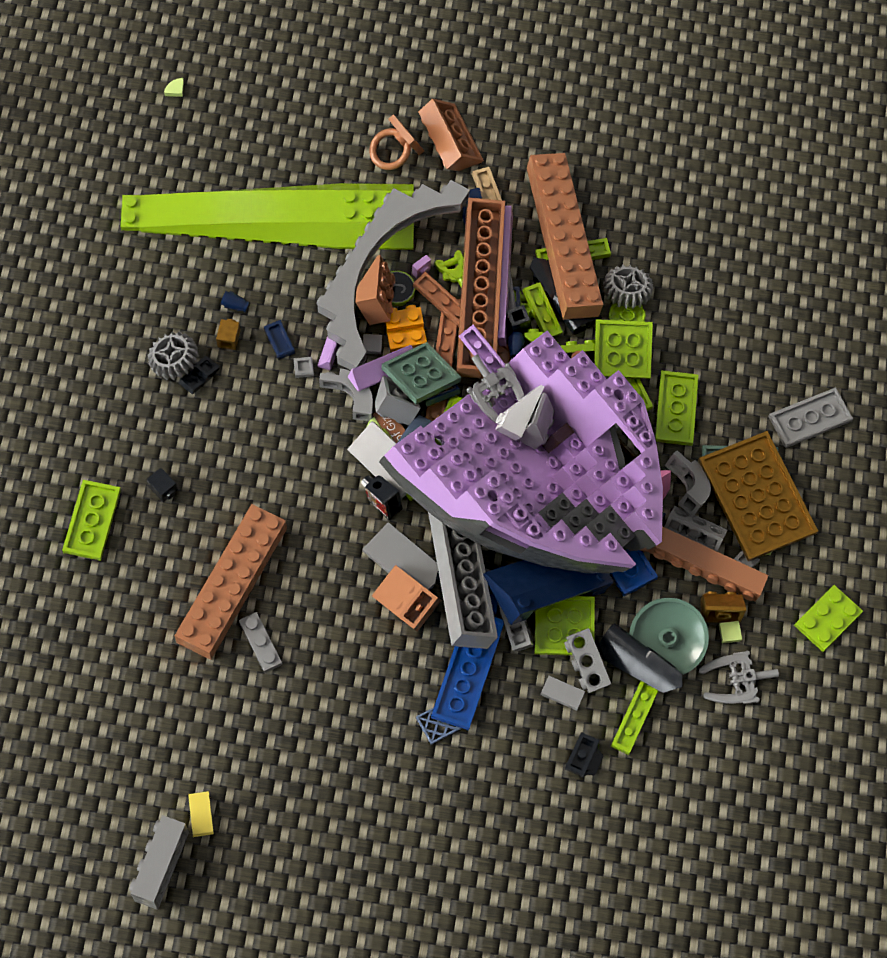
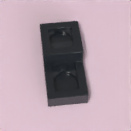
M206 355L194 364V369L180 378L179 384L193 395L217 373L220 366Z

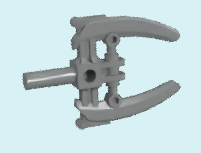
M477 354L471 359L484 378L481 379V383L476 382L473 388L468 387L466 391L480 409L496 423L499 415L489 405L488 401L490 398L497 399L499 394H505V389L510 387L517 401L525 395L509 363H506L504 368H498L497 373H490ZM505 378L507 382L500 386V380ZM484 390H490L488 395H483L482 392Z
M745 651L714 659L699 668L698 672L699 674H705L713 669L729 665L732 669L731 674H729V678L732 679L730 684L734 685L736 689L735 694L706 692L703 697L719 703L748 704L758 703L760 700L756 696L758 689L754 687L756 680L779 677L778 669L755 672L754 669L750 668V665H752V660L748 658L750 652ZM737 664H741L742 670L739 673L736 670ZM740 684L745 686L746 692H742Z

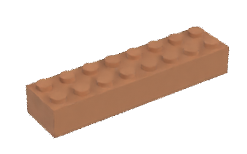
M251 504L174 635L176 643L212 660L287 530L286 520Z

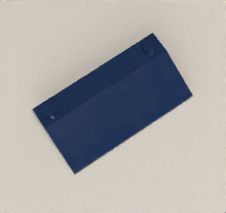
M525 560L483 574L510 625L527 620L535 610L584 593L590 597L600 595L613 583L609 573H582L546 567Z

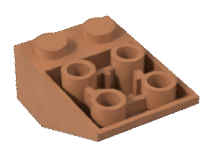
M377 255L356 290L355 303L369 325L388 322L391 320V313H393L392 299L394 298L393 284H395V276L390 272L387 262H384L381 255Z
M396 565L372 595V597L416 631L421 628L441 602V599Z

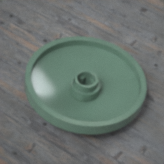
M661 598L645 605L634 617L629 632L631 636L644 646L653 649L669 661L683 675L693 670L701 662L706 654L709 642L708 628L701 613L691 604L676 598Z

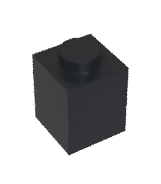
M524 305L506 311L513 332L524 334L528 332V329H532L530 318Z
M159 468L146 479L148 487L162 502L173 498L178 490L176 482L162 468Z

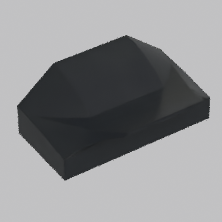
M581 732L565 766V770L581 777L596 775L604 757L599 748V740Z

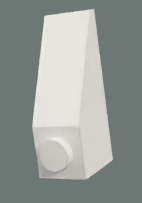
M540 385L534 388L505 412L500 413L496 420L497 427L495 430L513 440L522 438L544 386Z

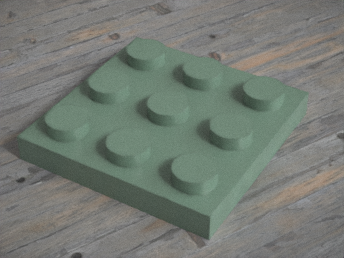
M427 342L382 363L381 367L415 404L461 382V376Z

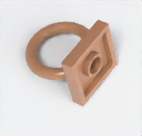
M393 114L388 120L395 128L384 129L376 134L369 148L372 162L384 170H394L401 167L409 158L411 147L418 155L425 151ZM393 135L404 147V150L398 160L392 163H385L377 156V146L384 137Z

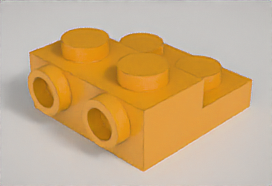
M408 305L403 310L393 308L391 320L384 322L390 352L409 345L415 348L427 342L421 307Z

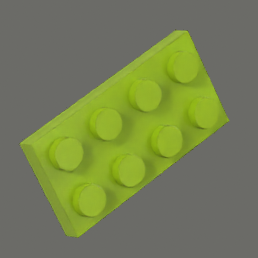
M661 370L655 431L656 442L693 445L699 375Z
M88 480L82 481L62 549L63 553L101 561L121 493L120 487Z

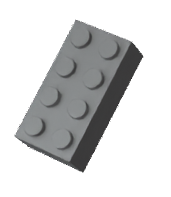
M163 815L161 820H157L154 825V837L152 840L149 839L145 848L147 852L145 859L140 860L137 871H139L136 879L133 878L129 887L130 894L135 902L157 910L189 834L186 823Z

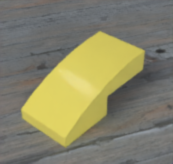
M209 791L188 794L193 837L214 834Z

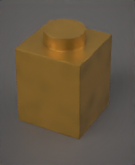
M221 319L216 337L217 347L236 350L240 335L239 322L233 319Z

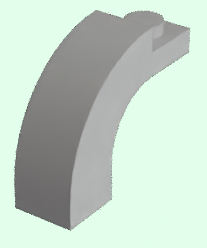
M340 368L339 375L332 372L320 373V388L342 390L352 397L354 401V420L369 421L372 419L373 398L369 387L357 391L348 378L350 371Z
M676 451L665 466L684 483L686 494L678 505L693 517L710 495V481L696 460L691 463L680 452Z

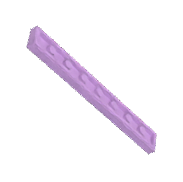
M505 206L498 322V343L500 346H506L508 316L506 311H508L513 223L511 206Z

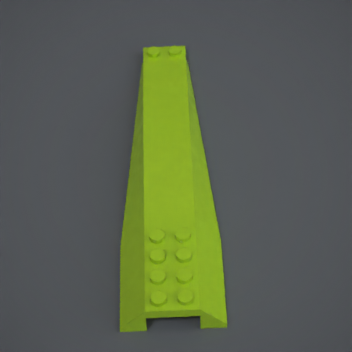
M339 183L191 193L122 195L121 231H140L180 236L182 234H189L192 237L208 236V238L215 239L216 237H224L227 240H234L236 238L251 242L253 240H260L263 243H271L272 241L281 242V244L286 245L295 243L299 244V246L317 245V247L354 249L358 237L363 236L365 233L364 229L369 221L372 222L376 209L378 207L381 208L384 204L383 200L386 194L391 193L393 188L412 197L414 184ZM414 223L396 232L379 249L413 250Z

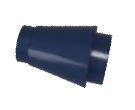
M225 291L220 305L227 309L246 312L249 301H246L232 291Z
M512 332L507 338L511 360L524 348L526 339L521 332Z

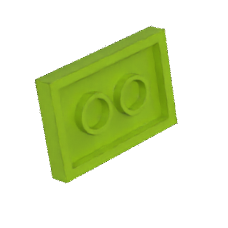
M833 585L794 626L824 652L862 614L863 610Z

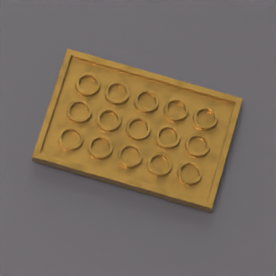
M768 431L698 459L747 561L818 533V529Z

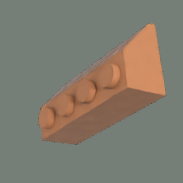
M432 98L418 111L421 121L426 126L429 132L428 135L433 140L436 146L435 149L440 154L443 165L447 169L460 171L484 161L454 103Z

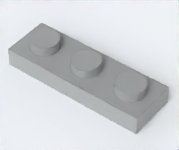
M257 612L240 619L239 623L264 673L281 666L282 661Z

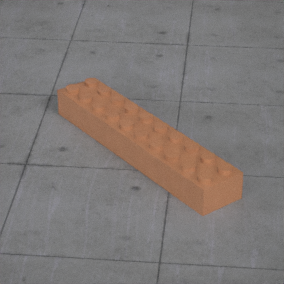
M566 154L530 155L527 172L562 318L564 320L599 317L603 302Z
M468 198L459 335L474 324L497 353L505 201ZM458 337L456 372L461 377L483 379L484 377L471 359L474 355Z

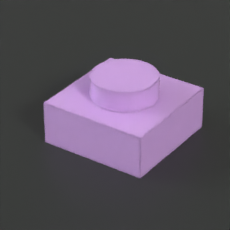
M425 255L412 265V274L419 278L423 273H428L431 269V259Z

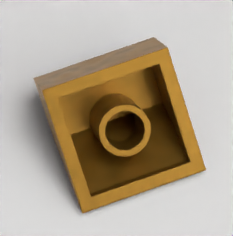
M712 591L706 592L700 600L701 615L705 622L723 623L739 621L740 623L746 612L743 596L737 595L735 592H727L725 594H717V592Z

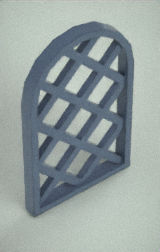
M434 707L416 716V720L431 745L462 729L457 726H450L448 723H439L438 720L437 722L429 720ZM428 714L427 719L422 718V716ZM420 720L426 722L425 728H424V726L422 725V723H421ZM428 723L436 724L434 731L427 729ZM438 725L445 727L444 733L436 732ZM447 728L453 729L446 734ZM427 732L433 733L432 739H430ZM435 734L441 736L434 740Z

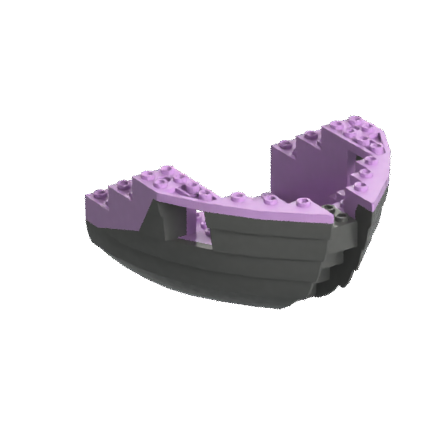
M548 331L524 347L509 364L515 372L516 378L521 383L524 395H527L540 385L544 386L542 393L544 392L548 395L555 411L552 417L554 419L553 425L547 432L549 437L566 423L573 429L574 433L553 451L548 453L542 445L534 449L519 440H513L496 431L497 424L480 409L478 404L468 394L426 427L422 428V426H419L395 444L379 461L388 474L407 494L432 516L455 532L490 550L538 565L591 574L597 572H624L636 565L625 551L626 549L637 551L646 547L648 550L662 542L663 484L656 440L644 400L619 370L606 379L583 350L571 359ZM484 390L482 392L483 395H488L490 390ZM514 392L507 396L499 394L497 399L490 398L488 401L489 405L498 415L518 402ZM616 423L641 452L626 466L614 426ZM435 438L440 442L442 446L438 445L435 442Z

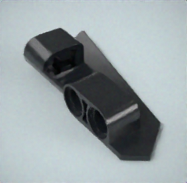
M533 257L529 268L534 274V284L541 283L550 305L553 304L562 317L549 260ZM599 315V317L564 319L563 321L572 335H576L589 329L593 321H596V319L601 320L602 317Z
M616 623L610 626L597 645L601 659L662 693L683 687V674L674 665L653 649L644 646Z

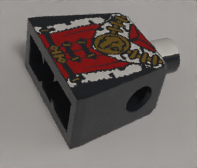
M368 475L362 480L361 484L365 487L368 500L387 520L393 518L403 509L399 491L382 476L378 475L373 479Z

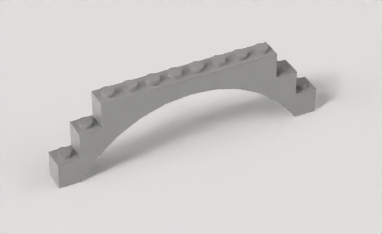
M450 180L447 185L442 187L440 193L422 184L419 189H415L412 197L393 188L391 193L386 194L383 200L384 204L381 208L378 207L376 209L372 222L369 221L364 229L365 233L356 240V247L353 251L350 250L345 259L346 262L337 269V276L334 280H330L326 287V293L317 300L318 313L331 319L326 328L328 338L342 345L336 353L339 365L351 371L353 368L363 365L367 359L366 350L357 330L354 307L359 280L369 260L383 243L396 232L412 223L435 215L461 212L468 201L469 189Z

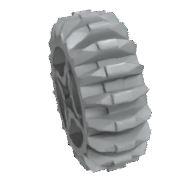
M622 265L621 268L616 266L614 270L610 269V272L605 276L603 282L604 295H606L607 300L612 301V304L617 303L618 307L625 306L626 309L627 307L634 309L635 306L641 307L642 304H646L650 300L653 292V282L649 274L645 273L644 269L639 270L638 266L635 268L631 267V265L628 267Z
M171 332L170 335L165 334L163 338L158 337V342H153L154 347L149 348L148 362L152 371L160 378L164 377L166 380L170 377L175 380L176 376L182 378V374H188L189 369H194L193 364L197 363L196 358L199 357L198 348L194 344V340L186 333L182 334L181 332H177V334Z

